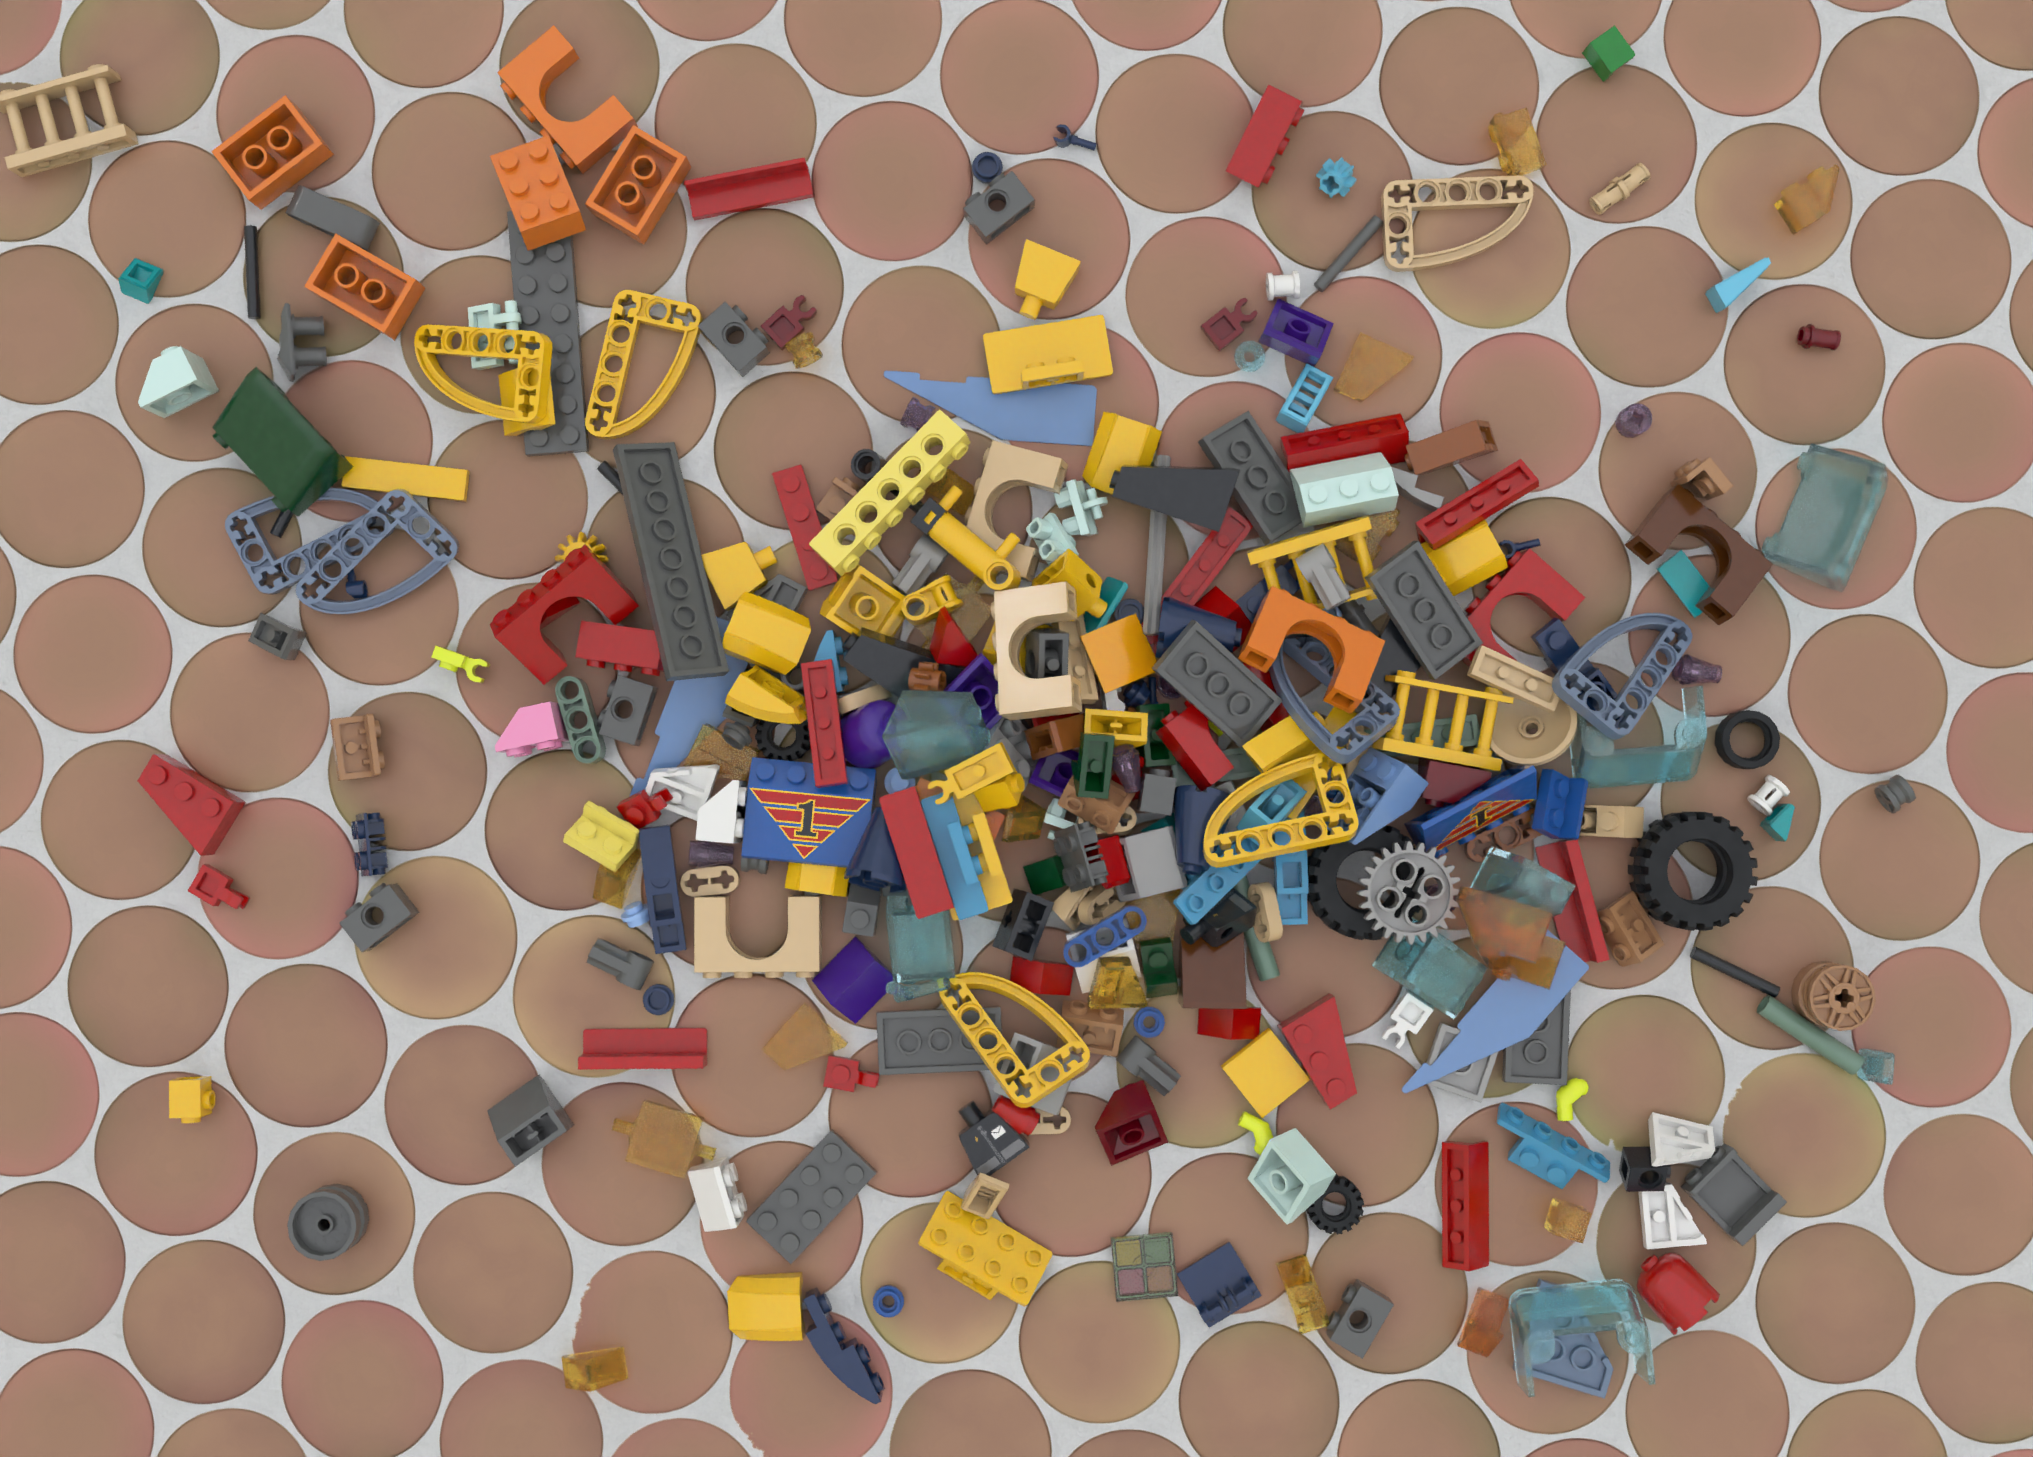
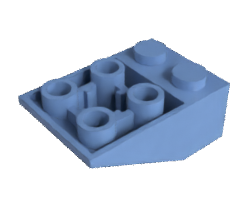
M1370 747L1366 754L1360 758L1357 767L1347 779L1359 823L1356 835L1351 840H1348V842L1354 845L1358 844L1411 810L1429 783L1408 765ZM1340 791L1332 803H1340L1344 800V796ZM1342 819L1339 820L1336 827H1342L1343 831H1348L1350 824H1345ZM1325 822L1327 830L1331 832V829L1334 827L1328 828L1329 822Z

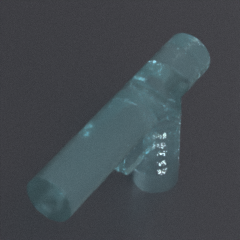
M947 977L910 986H904L891 981L886 985V992L892 994L897 1003L947 990L950 988V980Z

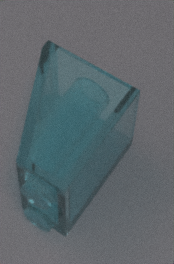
M903 690L882 738L901 779L908 780L953 767L984 751L985 746H988L990 742V730L985 725L981 708L977 705L972 692Z
M1491 846L1463 902L1503 924L1517 929L1561 914L1575 885L1525 857Z
M887 896L886 922L893 983L914 984L917 981L926 980L942 982L946 979L955 978V955L950 910L918 919L913 906L908 904V896Z
M1411 918L1413 920L1412 923L1418 922L1417 920ZM1426 933L1425 943L1415 936L1413 944L1407 943L1405 935L1400 943L1394 942V935H1392L1372 964L1374 968L1453 1020L1464 1008L1466 1001L1475 987L1480 984L1483 975L1488 967L1440 933H1438L1437 938Z

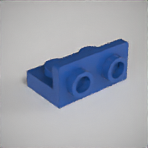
M1542 769L1532 829L1551 839L1577 840L1580 835L1588 781L1584 778H1568L1554 769Z

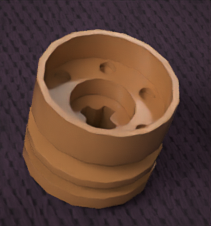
M1828 961L1813 962L1802 968L1794 978L1791 989L1792 1002L1800 1016L1811 1023L1838 1031L1853 1030L1864 1024L1873 1013L1876 1002L1875 990L1867 975L1858 968ZM1842 993V999L1835 1000L1836 994Z

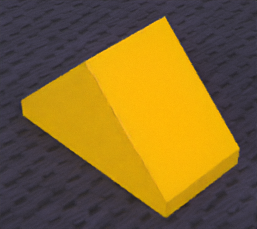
M1085 708L1084 733L1111 734L1115 736L1113 754L1147 743L1148 713Z

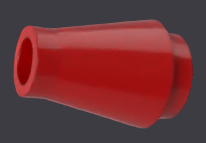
M1003 1095L997 1098L992 1107V1111L998 1114L1019 1135L1024 1133L1029 1136L1035 1129L1041 1115L1035 1111L1036 1108L1031 1106L1027 1108L1018 1107L1011 1099Z

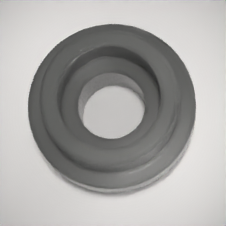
M728 722L723 727L722 738L730 746L742 750L744 746H749L752 742V738L749 735L750 730L745 725L738 722L734 724Z

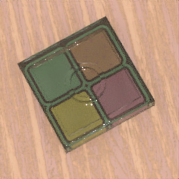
M1172 1232L1110 1237L1116 1302L1178 1296Z

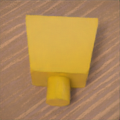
M1026 239L1015 284V294L1025 298L1019 313L1029 319L1036 320L1041 306L1055 310L1078 274L1081 261Z
M747 542L701 555L705 572L726 611L736 608L739 597L745 591L753 594L767 585L768 580L763 570L778 562L770 546L753 553Z
M1069 548L1032 580L1031 586L1066 581L1076 589L1077 618L1085 611L1096 618H1100L1107 609L1108 603L1099 598L1102 585L1101 577Z

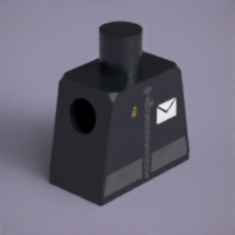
M1232 888L1196 924L1190 925L1183 916V922L1186 926L1180 930V935L1190 945L1202 938L1212 947H1218L1254 926L1257 906L1236 889Z
M971 1101L958 1111L968 1125L959 1132V1138L977 1176L979 1173L988 1176L992 1175L1030 1148L1029 1141L1022 1134L1019 1135L992 1109L983 1115L975 1102Z

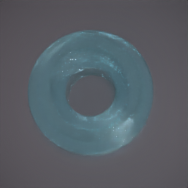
M1245 341L1235 351V363L1245 372H1254L1263 365L1265 351L1259 343ZM1247 352L1253 353L1255 360L1253 362L1246 361L1244 354Z

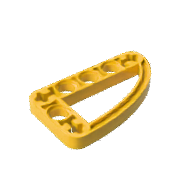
M623 290L616 295L585 418L586 429L591 435L599 439H617L627 436L647 424L663 408L683 378L699 339L701 330L698 325L703 321V317L696 306L633 290ZM629 298H632L633 303L636 305L635 308H630L627 317L629 320H633L632 324L625 320H617L618 316L624 319L626 311L621 304L622 302H628ZM662 304L666 307L667 313L663 319L655 320L651 318L650 310L654 305ZM673 307H676L675 312L677 315L687 316L688 312H692V316L696 319L695 322H689L688 326H685L683 320L673 317ZM640 323L684 333L676 357L653 396L635 414L616 423ZM619 327H626L630 332L628 340L623 343H618L613 338L614 331ZM618 356L622 359V368L618 372H609L607 370L606 363L610 357ZM605 386H611L615 389V397L610 402H603L599 398V392ZM596 405L605 409H612L611 413L604 411L603 420L608 425L607 427H601L600 431H597V428L592 424L594 420L598 421L601 416V411L595 409Z
M429 324L418 328L414 337V346L419 365L427 378L446 396L469 409L496 418L536 424L543 420L547 411L553 349L551 339L547 335L525 330ZM459 333L462 337V342L459 348L454 349L452 338L455 334ZM482 335H486L488 345L485 350L480 351L478 340ZM435 336L441 338V343H428L427 340L428 337ZM512 336L515 346L511 352L507 353L504 349V343L508 337ZM525 343H540V348L535 350L525 348ZM435 355L518 360L514 408L485 401L462 389L442 370ZM533 369H536L539 375L538 381L534 386H530L528 375ZM528 391L535 392L536 396L527 395ZM533 405V412L528 413L526 410L527 406Z
M1323 752L1312 754L1276 766L1237 788L1217 807L1208 821L1203 842V853L1206 862L1216 868L1351 840L1356 835L1359 823L1342 764L1334 762ZM1323 762H1327V765L1332 767V781L1327 782L1326 770L1320 769ZM1312 773L1323 813L1219 834L1226 820L1240 806L1254 796L1287 780ZM1330 790H1339L1343 794L1344 800L1340 803H1332L1327 799L1326 793ZM1343 819L1345 824H1350L1348 831H1343L1342 827H1336L1339 820ZM1325 822H1329L1328 828L1334 827L1331 829L1330 835H1327V825ZM1308 825H1315L1320 828L1321 835L1316 839H1310L1305 836L1303 829ZM1278 831L1286 832L1290 837V842L1286 845H1278L1273 841L1272 835ZM1246 838H1253L1258 842L1259 848L1254 852H1247L1242 848L1241 842ZM1232 841L1236 842L1235 851L1237 855H1233V849H1231ZM1219 845L1221 850H1225L1223 857H1218L1216 853H1212L1214 846Z
M980 972L960 973L947 978L941 983L939 996L943 1006L1016 1106L1027 1108L1034 1105L1088 1067L1090 1051L1081 1037L1053 1008L1027 989L1002 977ZM949 988H952L954 991L960 989L958 993L963 1004L959 1008L958 1002L953 996L947 998ZM969 989L992 991L1021 1004L1045 1022L1066 1045L1027 1070ZM966 1011H976L980 1016L978 1022L973 1025L965 1024L962 1021V1016ZM985 1035H992L997 1039V1044L992 1049H984L979 1044L980 1039ZM1071 1051H1074L1076 1054L1082 1052V1062L1078 1063L1076 1060H1072L1067 1064L1068 1072H1065L1058 1059H1061L1064 1064L1069 1061ZM1001 1060H1011L1015 1064V1069L1009 1074L1000 1073L997 1065ZM1046 1067H1054L1058 1070L1059 1076L1055 1081H1045L1041 1077L1042 1070ZM1018 1076L1023 1088H1031L1029 1090L1030 1097L1026 1098L1024 1095L1017 1096L1019 1093L1018 1086L1014 1080Z

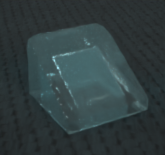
M1860 1049L1859 1054L1864 1057V1063L1858 1071V1078L1892 1085L1894 1053L1877 1049Z

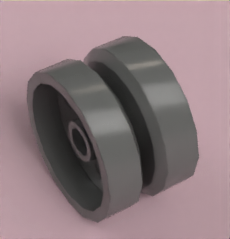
M341 1184L322 1186L298 1200L290 1211L287 1223L289 1239L295 1249L307 1258L318 1261L334 1259L359 1243L366 1233L369 1223L368 1207L361 1194L349 1186Z

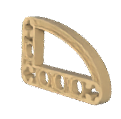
M1520 175L1391 181L1386 185L1381 194L1385 265L1388 269L1395 272L1417 271L1456 263L1486 251L1506 238L1524 219L1533 199L1532 182L1527 177ZM1516 184L1519 185L1521 190H1525L1520 198H1517L1516 193L1508 192L1503 196L1504 199H1501L1502 192L1512 190ZM1482 185L1492 186L1495 189V198L1492 200L1483 199L1479 193L1480 187ZM1452 186H1460L1464 190L1465 198L1462 201L1451 199L1449 189ZM1423 187L1432 189L1435 195L1434 200L1428 203L1423 202L1418 196L1419 189ZM1410 188H1413L1411 196L1413 203H1409L1410 196L1401 197L1398 203L1394 202V198L1388 196L1392 193L1393 189H1397L1400 195H1406L1409 193ZM1515 207L1511 216L1502 225L1477 240L1448 250L1414 255L1412 211ZM1392 219H1401L1405 223L1406 228L1403 233L1395 234L1390 230L1389 222ZM1402 241L1400 244L1401 255H1406L1401 264L1397 263L1396 258H1391V255H1394L1396 252V242Z

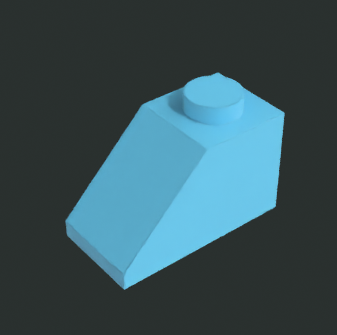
M1292 779L1265 790L1248 808L1236 828L1243 830L1284 821L1307 791ZM1249 838L1259 846L1258 842L1255 839Z

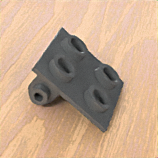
M1090 821L1075 824L1054 833V849L1059 857L1061 856L1064 866L1062 870L1065 884L1070 887L1071 893L1107 882L1106 876L1109 874L1104 860L1091 864L1088 862L1103 857V854L1088 858L1086 855L1088 851L1101 848L1100 844L1084 849L1085 845L1098 842L1095 827H1091Z

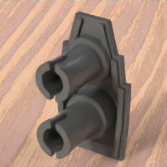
M285 303L281 313L280 351L277 360L289 381L293 382L298 366H327L326 347L297 348L293 340L296 339V335L324 336L323 316L294 317V314H291L290 305Z

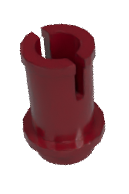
M1808 324L1806 327L1802 326L1797 335V343L1802 345L1804 349H1809L1812 346L1836 350L1841 341L1840 331L1815 328L1812 324Z

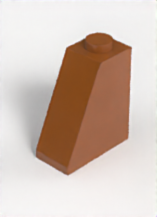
M1474 420L1406 445L1408 453L1405 454V461L1408 469L1414 471L1415 475H1425L1498 451L1489 421Z
M1085 713L1047 722L1025 730L1032 761L1079 748L1081 732L1084 733Z

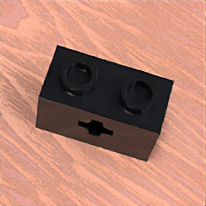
M1014 888L1011 895L1013 900L1006 908L992 946L1032 961L1054 902Z

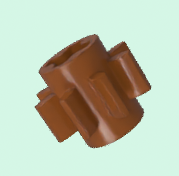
M919 662V668L911 669L908 686L910 691L917 692L916 699L935 700L936 694H941L945 689L946 673L938 670L939 663Z

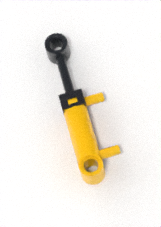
M863 449L853 456L851 469L856 477L868 483L884 467L887 461L875 451ZM875 461L874 470L866 474L865 467L867 464ZM956 485L950 488L939 503L929 497L925 503L919 501L917 504L909 506L916 513L910 522L932 538L987 584L988 587L994 591L1019 587L1021 582L1020 572L1006 558L1020 542V538L1014 533H1010L995 551L948 512L962 495V490ZM899 490L890 491L896 497L899 494ZM1002 570H1007V580L1002 584H997V574Z

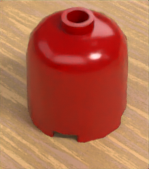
M1666 1253L1658 1258L1653 1254L1640 1265L1643 1271L1637 1280V1291L1673 1335L1677 1334L1678 1327L1686 1331L1708 1313L1704 1308L1710 1300L1716 1303L1719 1299L1720 1294L1679 1254Z

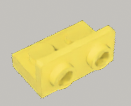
M587 801L584 805L582 816L564 834L563 842L616 872L636 850L640 831L630 822L618 818L604 807Z

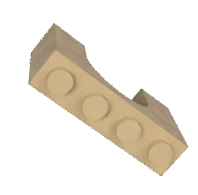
M992 440L991 447L986 449L983 456V465L985 467L982 476L978 477L975 482L974 495L976 496L973 506L968 508L965 515L966 527L996 551L1004 541L996 533L992 521L993 508L998 498L1004 492L1016 486H1030L1060 494L1068 464L1062 458ZM1017 544L1006 560L1017 568L1020 572L1021 580L1032 582L1041 556L1037 549ZM1002 570L999 572L1000 574L1008 576L1007 570Z
M1065 581L994 591L991 614L995 620L996 632L992 635V643L995 651H997L994 676L998 682L995 706L999 715L1012 721L1082 712L1080 680L1072 675L1039 679L1029 678L1024 674L1019 661L1021 644L1027 634L1034 628L1047 623L1077 620L1076 589Z
M822 895L788 897L787 938L780 950L768 957L747 955L733 942L730 934L729 896L694 897V973H703V978H721L722 972H734V978H752L753 972H765V978L784 977V972H796V977L809 978L815 977V972L822 970Z

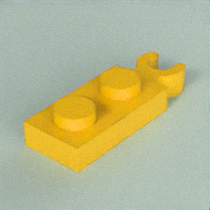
M1001 742L945 770L944 772L948 780H935L929 783L927 787L928 789H933L939 786L943 789V796L935 800L936 804H943L951 799L952 793H955L958 800L1015 772L1016 769Z

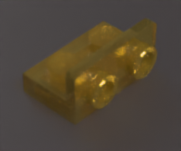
M1527 107L1505 115L1502 112L1494 115L1489 122L1488 132L1491 141L1497 143L1500 152L1498 160L1502 171H1507L1508 176H1522L1544 168L1547 164Z

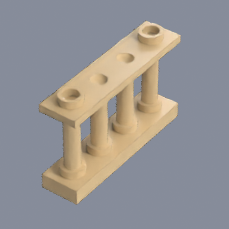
M96 64L88 67L87 71L20 90L8 89L1 91L0 112L8 114L17 147L14 155L4 157L7 169L20 177H25L138 145L136 133L124 123L118 122L108 84L121 81L120 75L108 65ZM93 88L97 90L106 123L104 129L95 132L89 131L79 92ZM66 96L76 134L74 138L60 140L49 101ZM37 104L47 142L44 144L45 146L32 149L28 142L20 109Z

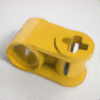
M950 575L936 579L904 598L901 608L909 623L922 625L938 617L939 610L944 606L950 613L964 604L962 599H958L951 585L952 578ZM942 590H943V591L945 592V594H946V597H947V599H948L947 601L944 599V597H943V595H942V593H941ZM915 602H921L925 605L924 612L919 616H912L908 613L910 605Z

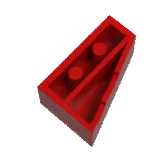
M1268 84L1231 158L1226 172L1258 188L1262 182L1268 184L1276 168L1271 165L1276 154L1283 155L1290 141L1286 135L1291 125L1297 127L1305 111L1300 108L1303 102Z
M581 621L575 657L587 660L586 666L605 669V663L614 664L613 670L632 672L633 667L641 668V674L660 676V672H664L654 630Z
M153 754L137 780L200 856L215 854L246 803L244 800L165 754Z
M1328 993L1277 1025L1320 1097L1330 1110L1357 1094L1335 996Z

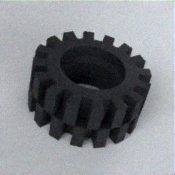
M761 719L756 726L755 740H757V746L765 757L776 760L795 761L802 758L811 747L808 720L801 724H790L796 732L795 741L788 747H780L773 741L772 733L774 728L781 723Z
M1336 1174L1325 1193L1308 1207L1306 1211L1312 1222L1320 1230L1323 1229L1329 1234H1332V1232L1343 1234V1230L1349 1232L1352 1230L1351 1226L1354 1223L1357 1225L1360 1222L1358 1218L1360 1215L1363 1216L1364 1210L1362 1205H1364V1201L1361 1198L1359 1189L1352 1181ZM1333 1192L1342 1194L1346 1200L1344 1211L1335 1216L1325 1213L1322 1206L1324 1198Z

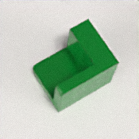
M1615 25L1590 42L1582 52L1603 82L1635 56L1634 51Z

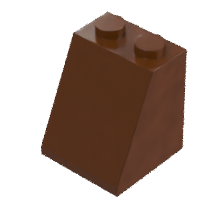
M1179 928L1178 1003L1182 1008L1246 1009L1244 932L1218 947H1212L1202 938L1192 945L1186 943L1180 935L1182 928Z

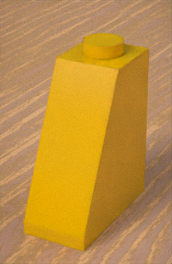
M1317 711L1312 713L1324 727L1328 725ZM1288 716L1246 742L1242 747L1252 764L1260 773H1263L1281 764L1305 757L1317 746L1304 734L1291 716Z

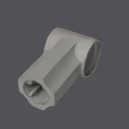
M924 533L909 554V560L892 584L907 595L923 588L932 573L938 571L949 553Z
M1324 543L1295 559L1303 576L1308 583H1312L1327 611L1351 598L1349 591L1335 569L1337 568L1336 563Z

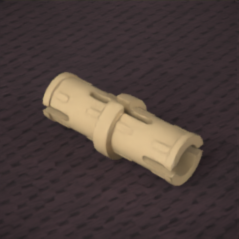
M1638 163L1621 177L1613 178L1605 189L1589 199V204L1593 211L1601 215L1618 201L1626 200L1634 189L1651 178L1649 170L1644 164Z

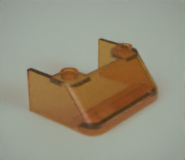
M1461 886L1456 901L1478 954L1482 957L1487 967L1493 970L1491 975L1505 981H1510L1512 977L1550 990L1566 945L1564 941L1545 936L1552 913Z

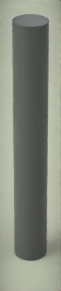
M1374 215L1314 283L1316 289L1323 292L1383 224L1379 217Z

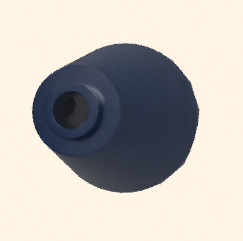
M1171 597L1163 598L1156 659H1159L1191 620L1197 621L1231 653H1233V647H1240L1242 628H1236L1237 621Z
M1181 785L1175 788L1174 793L1177 865L1183 868L1182 872L1185 874L1200 876L1201 871H1208L1210 867L1203 853L1206 826L1214 811L1230 794L1207 787L1206 791H1196L1197 785ZM1231 816L1223 824L1219 834H1224ZM1219 845L1214 846V851L1212 853H1216V850Z
M876 807L847 866L844 879L849 878V883L870 890L880 891V888H887L888 886L890 887L889 893H903L907 888L882 808Z

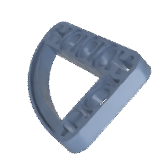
M340 488L328 489L315 501L350 502L360 505L369 511L379 502L365 494ZM274 496L254 502L232 512L225 520V529L256 588L262 593L277 594L297 584L321 560L317 554V549L321 544L328 543L333 548L345 536L346 532L351 530L366 514L279 559H276L256 521V518L279 510L271 500ZM383 506L379 508V510L388 514L392 522L395 521L394 517L390 516L391 512L389 510L385 511ZM373 516L368 520V528L377 523L375 519L377 516ZM238 518L247 521L248 524L244 526L247 535H255L256 538L246 540L247 538L242 531L235 530V527L238 525ZM377 528L370 530L373 533L377 534L383 532ZM394 529L386 537L390 536ZM359 541L353 547L346 544V548L353 555L363 550V543ZM254 544L260 545L263 549V557L256 562L252 561L248 556V550ZM297 557L302 558L305 562V570L299 575L293 574L290 570L291 561ZM328 560L324 568L326 569L338 563V561ZM283 572L289 578L288 581H286V577L275 579L273 581L274 587L264 585V581L267 580V573L269 575H278Z
M394 489L387 493L298 582L295 590L296 595L302 603L323 613L352 614L371 610L406 595L429 580L459 552V542L409 492L404 489ZM402 496L405 498L403 502L405 510L403 511L401 508L395 510L390 515L396 518L392 522L388 514L379 510V508L383 506L385 511L388 510L394 503L391 497L399 498ZM378 516L384 520L385 529L382 533L377 534L370 531L368 520L371 517ZM416 517H425L429 521L430 529L427 533L420 534L414 530L413 521ZM398 524L434 558L411 577L375 595L344 601L325 598ZM436 528L441 532L436 536L441 542L447 540L451 542L449 549L452 553L450 555L447 552L440 554L437 551L440 546L434 539L430 544L425 541L435 532ZM357 538L363 543V551L360 555H352L348 552L346 548L348 539ZM328 560H336L340 563L342 570L339 576L333 577L325 572L324 566ZM317 571L324 581L330 583V586L327 587L326 583L323 582L316 589L318 596L312 594L308 597L304 593L307 590L304 584L311 585L320 578L314 575Z
M1661 613L1638 614L1620 620L1587 641L1564 663L1552 680L1553 691L1605 736L1614 740L1620 739L1633 730L1692 641L1691 629L1683 621ZM1643 629L1660 631L1614 700L1578 671L1599 648L1622 634ZM1674 632L1678 634V642L1673 645L1668 644L1675 637ZM1656 651H1661L1666 655L1667 665H1662L1657 661ZM1642 672L1647 673L1652 678V687L1644 685L1641 680ZM1566 679L1571 681L1570 689L1565 686L1567 684ZM1582 689L1584 693L1577 697V695L1581 693L1580 690ZM1627 694L1637 699V709H1633L1627 704ZM1588 696L1596 699L1599 704L1598 711H1593L1588 707L1586 700ZM1621 715L1626 716L1621 719L1618 724L1619 729L1614 726L1616 724L1614 719Z
M1315 637L1284 639L1276 660L1269 668L1273 686L1277 695L1283 700L1282 704L1294 722L1331 760L1340 764L1351 762L1394 727L1400 713L1399 705L1370 681L1366 690L1369 697L1363 699L1355 709L1359 714L1332 735L1309 711L1292 686L1285 670L1283 651L1327 688L1332 678L1330 672L1334 671L1333 657L1325 644ZM1317 652L1323 659L1319 661L1311 660L1307 653ZM1379 712H1380V713L1388 712L1389 714L1381 715V714H1379ZM1366 726L1371 730L1372 734L1361 735L1356 731L1355 727ZM1349 739L1351 740L1348 746V750L1346 748H1342L1341 750L1337 748V746L1343 747L1348 743Z

